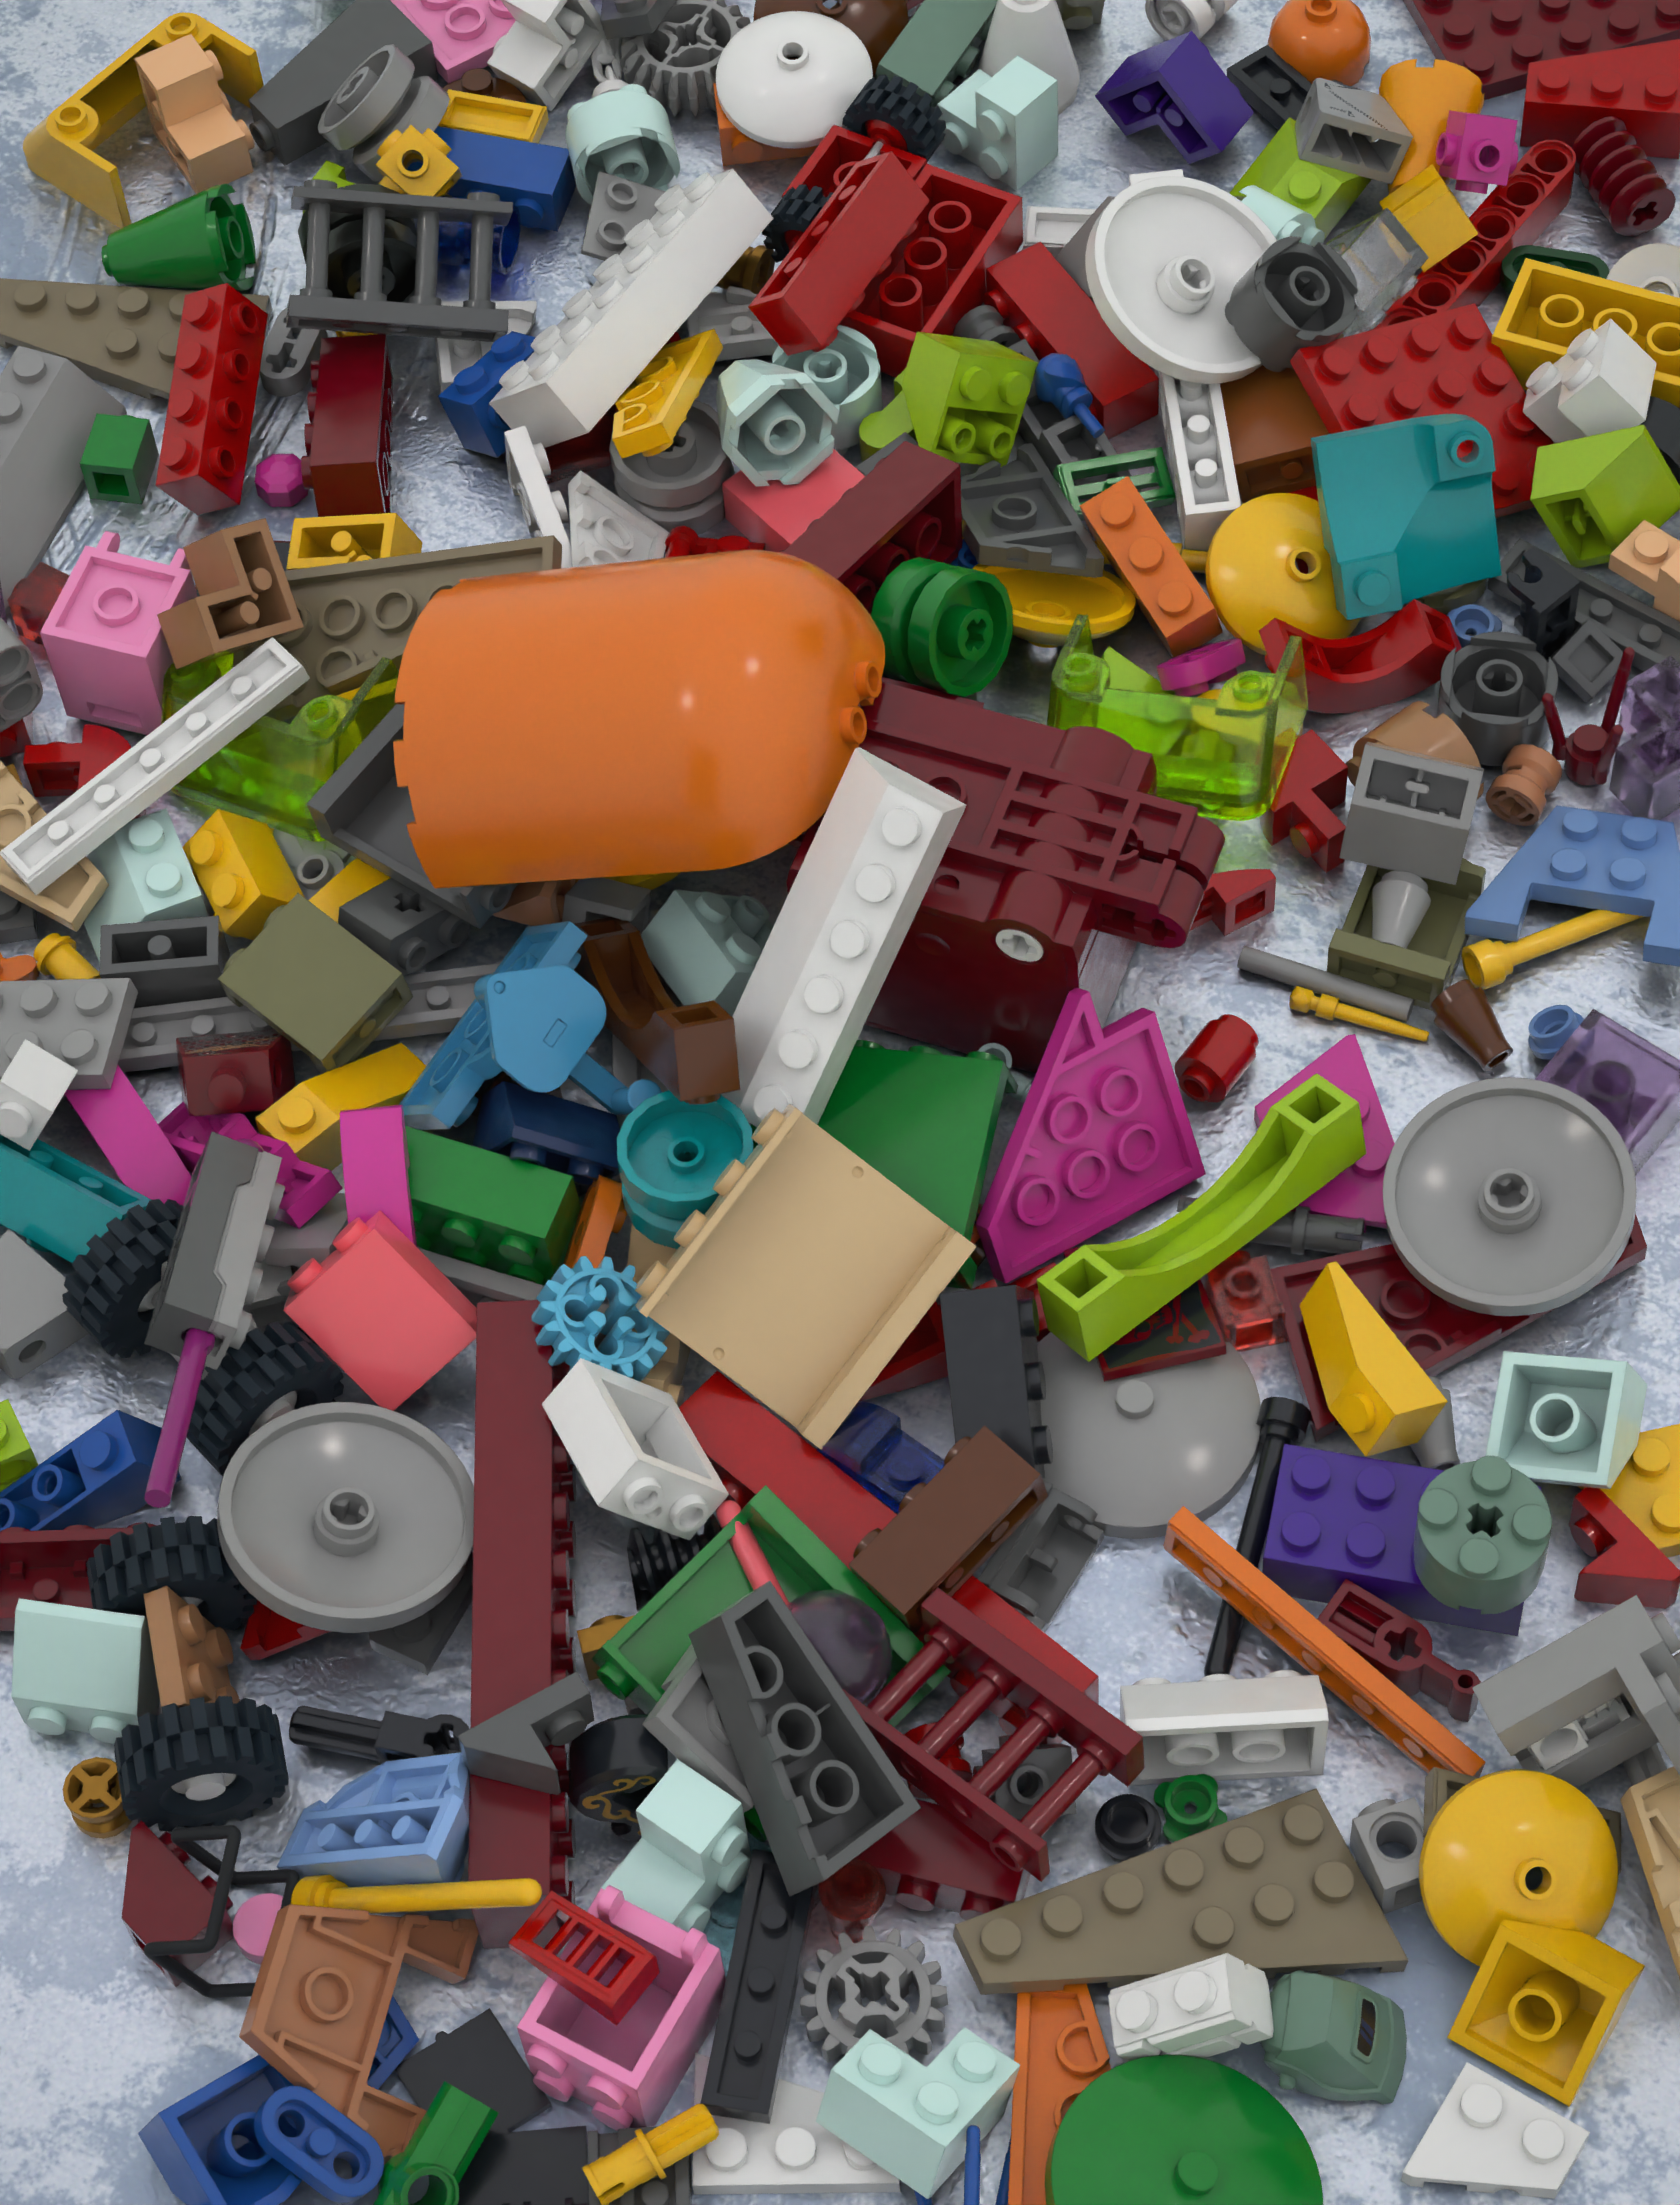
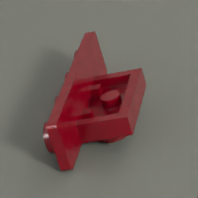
M140 1523L131 1524L127 1528L95 1529L86 1525H72L64 1530L31 1531L21 1527H10L0 1532V1631H14L15 1610L19 1598L93 1609L87 1575L88 1558L94 1557V1549L100 1543L111 1545L110 1536L119 1531L127 1535L134 1533L133 1526ZM147 1523L149 1527L156 1526L154 1524Z

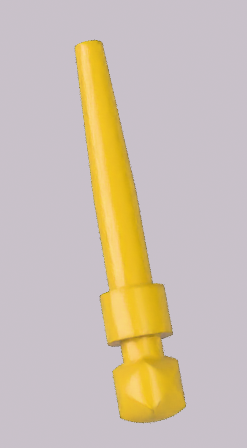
M1296 986L1290 995L1289 1006L1293 1010L1303 1013L1312 1010L1316 1012L1315 1016L1330 1021L1337 1018L1367 1028L1423 1042L1428 1040V1031L1340 1003L1339 998L1322 993L1320 997L1314 996L1313 990Z

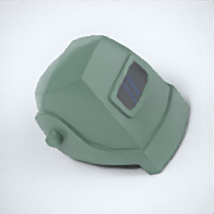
M1301 1970L1283 1975L1273 1985V1990L1270 1992L1274 2027L1273 2037L1259 2041L1265 2051L1264 2063L1279 2077V2086L1286 2090L1296 2088L1302 2093L1327 2100H1375L1382 2105L1392 2103L1402 2080L1406 2061L1407 2035L1403 2010L1390 1998L1376 1993L1367 1987L1338 1977Z

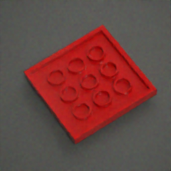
M1475 303L1342 337L1325 345L1300 348L1290 360L1293 369L1329 434L1440 414H1461L1476 419L1489 431L1493 441L1496 471L1492 473L1495 518L1535 507L1530 498L1537 447L1554 444V442L1522 412L1526 393L1500 347L1491 343L1492 333ZM1465 440L1460 443L1457 448V457H1465L1471 453L1473 449L1472 440Z

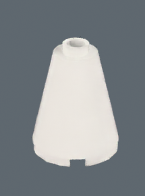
M997 0L978 70L980 69L992 77L1018 55L1057 80L1058 114H1061L1076 98L1080 73L1056 0Z

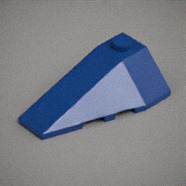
M393 1995L367 2080V2084L375 2089H379L419 2041ZM260 2055L162 2110L138 2132L171 2192L186 2205H280L288 2199L302 2182L294 2173L268 2155L259 2145L255 2135L254 2121L261 2104L277 2090L287 2086H294ZM279 2117L278 2126L280 2131L287 2137H296L297 2126L295 2122L289 2117Z

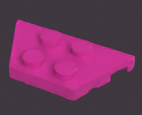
M1352 1034L1345 1036L1257 1104L1254 1111V1120L1258 1129L1271 1106L1316 1073L1359 1102L1367 1154L1298 1206L1310 1207V1214L1353 1219L1365 1218L1364 1233H1366L1367 1225L1387 1229L1383 1204V1180L1386 1164L1395 1143L1356 1035Z

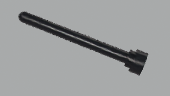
M1284 1397L1264 1399L1256 1422L1257 1425L1261 1426L1259 1440L1263 1444V1449L1236 1551L1256 1568L1259 1565L1270 1523L1284 1444L1296 1446L1297 1443L1302 1442L1305 1439L1310 1421V1410L1306 1406ZM1223 1599L1204 1667V1676L1212 1674L1230 1675L1244 1622V1617Z

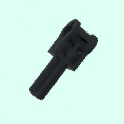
M300 1706L293 1712L290 1720L289 1740L294 1744L377 1760L382 1764L385 1761L460 1753L461 1748L458 1735L469 1730V1726L461 1718L447 1714H439L424 1719L385 1711L383 1720L377 1721L308 1706ZM449 1730L453 1731V1737L450 1736Z

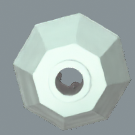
M758 359L736 360L719 375L716 403L722 449L756 487L770 486L767 482L768 480H780L784 485L799 484L833 453L835 438L831 435L833 421L836 425L838 423L839 410L806 373Z

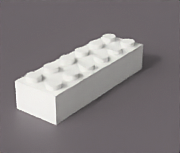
M733 168L713 177L706 172L696 178L688 187L682 189L678 184L662 194L654 204L658 210L650 220L645 219L637 224L625 236L624 241L627 247L620 255H612L594 271L593 276L597 281L591 288L578 292L564 305L562 311L566 316L557 326L555 324L549 326L531 343V347L534 350L532 355L526 361H519L502 375L499 383L503 388L489 404L511 429L526 426L532 444L542 443L544 448L589 433L773 220L771 214Z

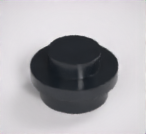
M1123 1794L1113 1797L1101 1806L1096 1815V1839L1107 1854L1121 1860H1128L1154 1850L1161 1836L1159 1813L1149 1801L1137 1795Z

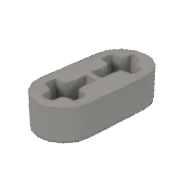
M287 308L282 310L277 316L263 346L260 366L263 388L269 394L277 397L292 396L305 388L311 378V360H319L321 338H327L326 330L287 328ZM293 333H299L297 340H294ZM288 360H291L292 367H286Z

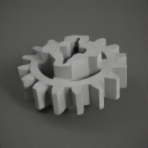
M865 1926L863 1942L854 1944L851 1938L843 1932L838 1935L840 1951L834 1955L822 1948L816 1952L817 1963L822 1972H804V1989L811 1994L800 1998V2008L802 2016L812 2018L806 2024L809 2041L825 2039L822 2046L823 2059L829 2063L841 2053L845 2055L869 2029L908 2055V2052L913 2048L918 2052L929 2055L932 2051V2042L927 2030L932 2032L944 2031L945 2017L938 2008L948 2005L947 1987L935 1985L942 1978L939 1962L932 1961L922 1965L925 1958V1948L921 1941H917L907 1949L901 1947L900 1930L893 1928L886 1941H876L873 1927ZM912 1983L916 1986L920 1997L915 2014L910 2011V2005L904 2000L909 1994V1986ZM833 1988L838 1991L839 1999L844 2002L838 2009L839 2017L835 2021L829 2011V1999ZM882 1996H885L886 2004L882 2006L876 2002ZM867 1997L872 2001L866 2007H863L861 1998Z

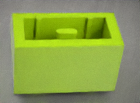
M917 332L901 386L918 446L957 463L984 465L995 460L1001 464L1000 467L1006 465L1014 445L1038 362L995 341Z
M1639 425L1537 447L1530 500L1569 563L1576 568H1583L1608 563L1610 554L1643 520L1660 528L1680 509V485L1645 425Z

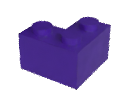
M1193 31L1128 56L1095 95L1096 99L1125 136L1158 124L1188 164L1221 153L1254 113L1241 96L1239 89L1228 79L1210 55L1208 48L1197 38Z

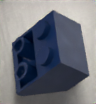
M506 1081L501 1082L482 1095L472 1146L508 1156L511 1160H521L571 1175L574 1178L578 1198L588 1191L593 1180L597 1181L599 1175L610 1179L619 1175L617 1136L620 1132V1127L615 1114L546 1093L532 1092L520 1085Z

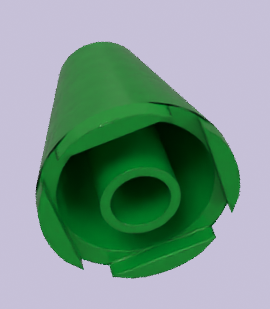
M229 184L212 186L110 233L107 245L102 247L101 252L104 269L108 276H114L115 280L122 286L204 290L228 283L238 292L248 290L253 284L254 277L245 278L246 265L256 263V251L246 209L243 203L233 205L227 195L236 192Z

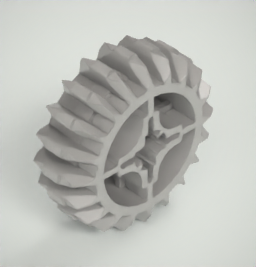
M677 0L654 33L623 37L621 39L619 59L620 66L624 72V80L628 84H638L644 87L647 95L659 101L664 108L669 107L674 117L682 110H691L696 117L699 109L707 107L716 113L713 83H716V69L719 58L731 38L742 28L750 24L749 17H743L738 5L727 7L724 0Z

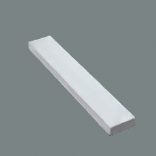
M271 637L1 850V857L35 895H38L308 681L310 677L306 670L283 646Z

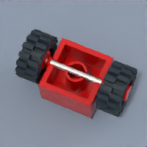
M879 75L876 80L873 77L866 83L845 112L846 115L843 117L842 125L847 126V128L836 125L831 127L782 194V199L772 211L771 216L773 220L762 231V235L767 236L763 241L766 249H775L771 257L776 263L784 260L856 162L892 151L914 181L917 179L946 135L943 133L946 129V123L944 120H939L943 113L939 106H929L933 99L927 93L922 97L916 93L919 86L910 82L905 87L903 86V78L894 76L889 81L887 75Z

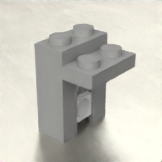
M1637 1595L1472 1688L1497 1736L1510 1756H1516L1523 1769L1555 1776L1578 1788L1651 1746L1660 1743L1680 1775V1652L1674 1656L1672 1655L1680 1650V1641L1663 1612L1650 1618Z

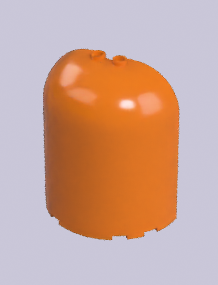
M737 550L460 579V583L453 588L442 589L437 592L418 616L403 652L395 691L394 703L404 704L403 739L393 742L397 787L408 788L415 821L408 823L406 826L417 857L427 877L436 889L708 871L742 865L778 850L805 832L827 811L855 748H858L859 744L866 737V717L858 705H873L875 697H878L881 692L882 674L885 665V645L882 635L861 602L838 579L810 562L781 552Z

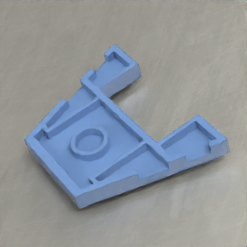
M1557 805L1471 905L1465 915V934L1518 942L1530 900L1651 917L1643 945V961L1680 967V850L1674 822Z

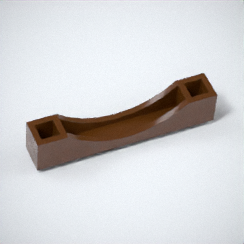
M607 917L574 923L575 926L587 935V938L577 951L581 955V959L574 971L596 988L603 997L606 1006L604 1025L680 1102L684 1101L689 1104L712 1103L720 1098L721 1093L740 1090L734 1018L714 1000L677 1007L669 998L658 979L647 954L640 931L629 921Z

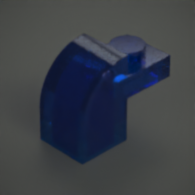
M868 1402L856 1404L829 1441L822 1446L823 1449L816 1448L817 1451L868 1492H871L897 1512H899V1505L902 1499L915 1485L921 1482L928 1484L944 1467V1459L901 1430L900 1417L881 1406Z

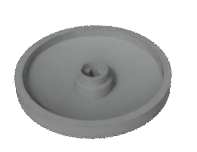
M1515 1077L1491 1078L1472 1082L1443 1094L1418 1112L1404 1128L1394 1144L1386 1164L1383 1180L1385 1221L1393 1247L1403 1264L1422 1285L1437 1296L1461 1308L1495 1316L1531 1315L1561 1307L1579 1298L1596 1286L1615 1266L1629 1241L1636 1214L1635 1171L1628 1149L1616 1128L1608 1118L1584 1098L1565 1088L1540 1080Z
M1051 1332L1037 1344L1038 1362H1042L1046 1381V1399L1040 1400L1042 1426H1049L1053 1447V1462L1051 1464H1044L1045 1478L1043 1480L1053 1484V1488L1092 1508L1098 1514L1092 1524L1103 1530L1105 1536L1125 1539L1165 1536L1168 1521L1183 1506L1203 1522L1229 1503L1245 1483L1255 1463L1259 1449L1261 1426L1257 1425L1256 1422L1261 1404L1257 1386L1249 1367L1240 1353L1226 1338L1223 1337L1227 1354L1105 1382L1096 1357L1088 1362Z
M331 1402L305 1406L280 1415L261 1426L242 1443L231 1458L221 1482L217 1507V1530L223 1555L230 1569L246 1590L263 1605L291 1621L308 1627L341 1633H362L392 1628L416 1619L437 1606L457 1586L467 1569L473 1552L474 1487L463 1463L445 1441L432 1430L414 1419L387 1408L355 1402Z

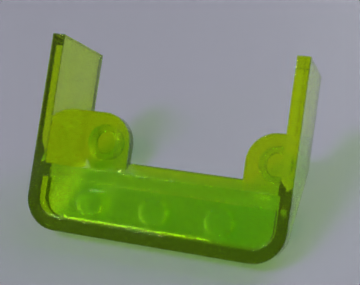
M1077 614L1052 671L1047 726L1062 730L1077 726L1103 729L1124 739L1134 749L1152 753L1157 770V797L1197 807L1198 816L1246 821L1255 819L1267 812L1271 807L1308 710L1302 637L1290 636L1276 674L1253 670L1241 672L1230 678L1223 685L1217 700L1109 688L1111 683L1110 668L1105 660L1094 655L1089 615Z
M234 653L177 670L173 662L167 669L163 679L161 724L233 668ZM382 657L352 700L336 695L317 697L302 707L291 724L263 715L170 790L178 796L267 823L271 828L309 841H326L320 836L306 804L397 704L394 703L399 673L392 659Z

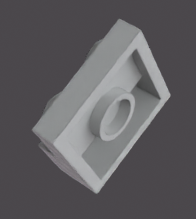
M691 1643L661 1685L665 1692L642 1725L678 1760L740 1801L744 1813L750 1810L754 1803Z

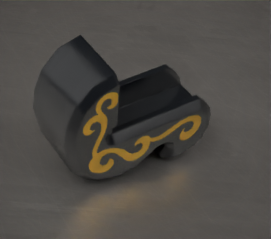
M645 1714L624 1715L597 1723L574 1739L568 1752L569 1800L571 1804L586 1817L598 1821L611 1822V1829L614 1834L633 1842H638L642 1837L636 1809L669 1770L667 1748L642 1725L648 1716Z

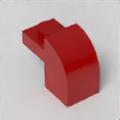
M84 724L82 743L51 742L42 745H25L23 765L34 797L71 796L132 747L123 736L112 729L99 725ZM146 809L133 819L146 815Z
M1312 729L1283 746L1267 762L1261 782L1260 824L1263 834L1271 846L1290 835L1297 851L1305 858L1312 857L1327 873L1345 862V859L1339 857L1346 826L1331 809L1343 803L1346 799L1348 766Z

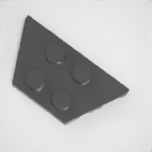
M1033 443L1017 447L1016 460L1001 468L1000 463L992 460L978 467L975 473L961 476L962 537L978 564L1092 578L1103 577L1104 556L1065 497Z

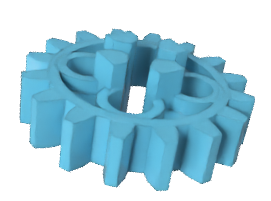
M583 1256L579 1258L572 1269L565 1264L561 1265L552 1279L546 1282L536 1298L540 1304L532 1314V1321L544 1326L535 1338L537 1345H552L555 1350L548 1360L551 1366L565 1362L570 1366L571 1370L579 1359L582 1358L629 1378H634L639 1382L645 1379L653 1366H656L667 1350L663 1342L670 1332L649 1316L646 1318L636 1308L635 1304L641 1298V1295L635 1291L637 1283L633 1281L635 1275L634 1266L628 1265L622 1273L614 1271L611 1257L605 1256L598 1267L593 1268L589 1259ZM607 1297L609 1307L603 1314L597 1310ZM599 1333L606 1335L598 1349H596L594 1344L595 1338Z

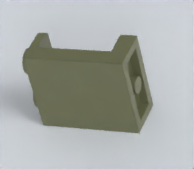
M1462 858L1456 885L1421 877L1428 885L1427 893L1430 896L1431 904L1408 947L1403 948L1372 939L1373 888L1382 880L1386 873L1393 870L1367 865L1342 930L1336 928L1330 942L1327 972L1414 999V1006L1431 1010L1430 1005L1433 1000L1451 986L1461 959L1462 949L1466 946L1469 935L1465 934V915L1467 910L1484 891L1486 869Z
M299 893L287 905L279 906L269 915L264 924L263 931L247 948L237 950L225 964L223 974L218 978L230 1001L238 1007L245 1005L307 1054L316 1070L321 1074L355 1061L413 998L407 982L399 970Z

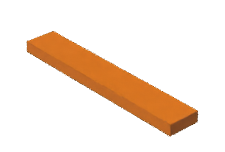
M1183 1506L1168 1521L1163 1546L1169 1554L1311 1675H1318L1320 1682L1427 1774L1433 1767L1477 1778L1480 1777L1486 1763L1481 1757L1186 1507Z

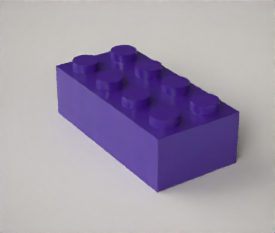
M1284 1444L1264 1550L1262 1573L1289 1596L1329 1603L1344 1580L1348 1579L1411 1618L1518 1636L1524 1606L1523 1601L1518 1606L1497 1614H1481L1482 1609L1462 1606L1457 1610L1439 1602L1421 1583L1414 1563V1536L1419 1501L1428 1485L1444 1470Z

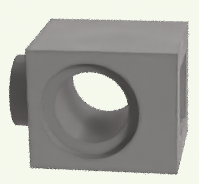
M1415 1797L1398 1803L1393 1799L1377 1801L1365 1807L1358 1817L1352 1819L1349 1845L1367 1884L1384 1914L1422 1901L1419 1884V1862L1425 1839L1423 1837L1424 1816ZM1387 1842H1398L1408 1847L1411 1854L1405 1858L1394 1859L1383 1854L1379 1847Z

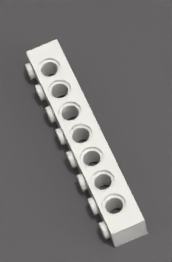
M1183 170L1130 174L1129 186L1153 177H1184ZM1154 369V373L1159 378V404L1172 483L1176 495L1175 501L1183 549L1208 551L1218 527L1235 509L1241 506L1220 383H1193L1174 378Z

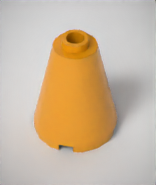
M1411 59L1390 66L1382 75L1379 95L1386 99L1413 136L1392 184L1387 183L1388 195L1431 164L1439 172L1440 165L1436 162V147L1440 135L1443 132L1446 133L1449 110L1475 114L1481 113L1484 106V94L1481 92L1482 82L1477 75L1467 68L1434 59L1433 68L1416 67L1417 59ZM1441 176L1447 186H1449L1452 178Z

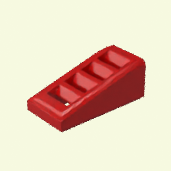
M552 1890L508 1942L511 1950L616 2026L660 1973L657 1958L654 1954L633 1939ZM556 1915L565 1923L545 1948H542L534 1943V1941ZM576 1931L580 1932L585 1937L564 1961L556 1955ZM598 1945L604 1950L603 1953L586 1973L578 1970L577 1968L595 1946ZM617 1959L624 1964L607 1986L599 1983L600 1978Z

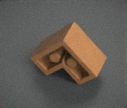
M266 518L221 529L183 547L200 596L157 614L176 670L263 645L271 637L276 640L304 628Z

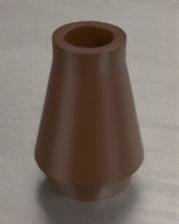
M1464 979L1448 987L1431 1003L1430 1009L1436 1015L1434 1024L1475 1059L1483 1071L1495 1068L1512 1054L1513 1049L1507 1042L1482 987L1475 988L1469 979Z

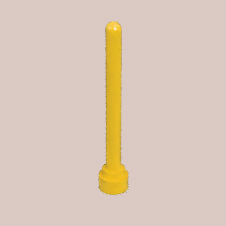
M1596 909L1520 938L1518 942L1512 941L1504 944L1500 940L1492 942L1489 939H1484L1462 949L1463 967L1468 979L1475 988L1482 987L1484 990L1504 983L1506 976L1512 974L1513 967L1644 916Z
M332 1875L306 1876L296 1884L292 1893L291 1904L369 1911V1913L524 1907L535 1905L541 1898L542 1889L540 1884L531 1878L348 1887L344 1882L338 1881Z

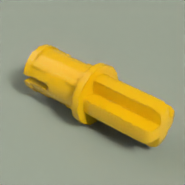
M696 2104L646 2134H643L641 2128L635 2130L634 2132L637 2137L608 2155L602 2156L589 2165L583 2166L582 2169L601 2205H609L612 2201L623 2196L624 2193L657 2175L660 2180L666 2178L667 2176L663 2171L665 2168L717 2139L719 2129L708 2108L704 2104Z

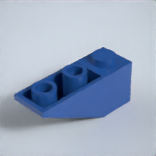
M120 1410L114 1411L0 1492V1532L10 1527H21L31 1531L64 1530L72 1525H86L95 1528L136 1512L147 1504L144 1499L162 1428ZM179 1471L175 1484L182 1480Z

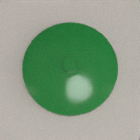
M1156 2055L1131 2060L1103 2073L1091 2082L1077 2096L1057 2128L1049 2148L1045 2168L1046 2205H1323L1321 2179L1311 2147L1302 2130L1282 2104L1266 2089L1242 2073L1214 2061L1186 2055Z

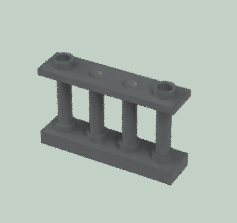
M320 179L307 180L304 182V186H294L291 209L309 211L306 286L300 289V295L290 294L287 328L495 342L498 338L508 333L509 310L496 309V303L490 301L493 225L508 224L513 212V202H501L499 195L489 192H472L467 195V199L343 190L337 189L335 182ZM330 212L363 215L360 292L355 293L354 299L332 298L333 292L327 289ZM385 216L418 219L415 296L409 297V303L388 302L387 295L382 293ZM439 220L472 223L469 300L463 302V307L441 305L442 300L436 297Z

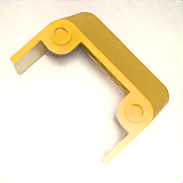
M181 12L169 16L57 107L27 134L23 141V151L29 169L120 229L132 224L117 167L94 153L93 150L147 106L135 58L192 34L204 52L210 49L215 54L223 72V79L217 81L221 90L250 108L249 99L264 86L256 50L197 14Z

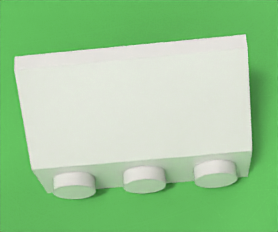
M1280 1670L1269 1673L1264 1678L1236 1679L1228 1674H1212L1201 1678L1198 1682L1171 1683L1167 1679L1154 1677L1141 1679L1133 1685L1120 1686V1720L1143 1737L1145 1768L1129 1786L1173 1782L1181 1776H1196L1198 1774H1207L1216 1781L1323 1775L1329 1718L1318 1675L1302 1676L1301 1673L1296 1671Z

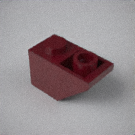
M141 1820L131 1829L122 1909V1920L134 1944L144 1953V1947L150 1942L204 1939L217 1882L209 1875L202 1881H199L186 1868L191 1862V1858L187 1852L171 1841V1834L166 1831L158 1838ZM229 1896L219 1939L215 1948L207 1953L169 1956L194 1972L234 1937L233 1924L227 1911L234 1904ZM149 1959L175 1987L183 1982Z

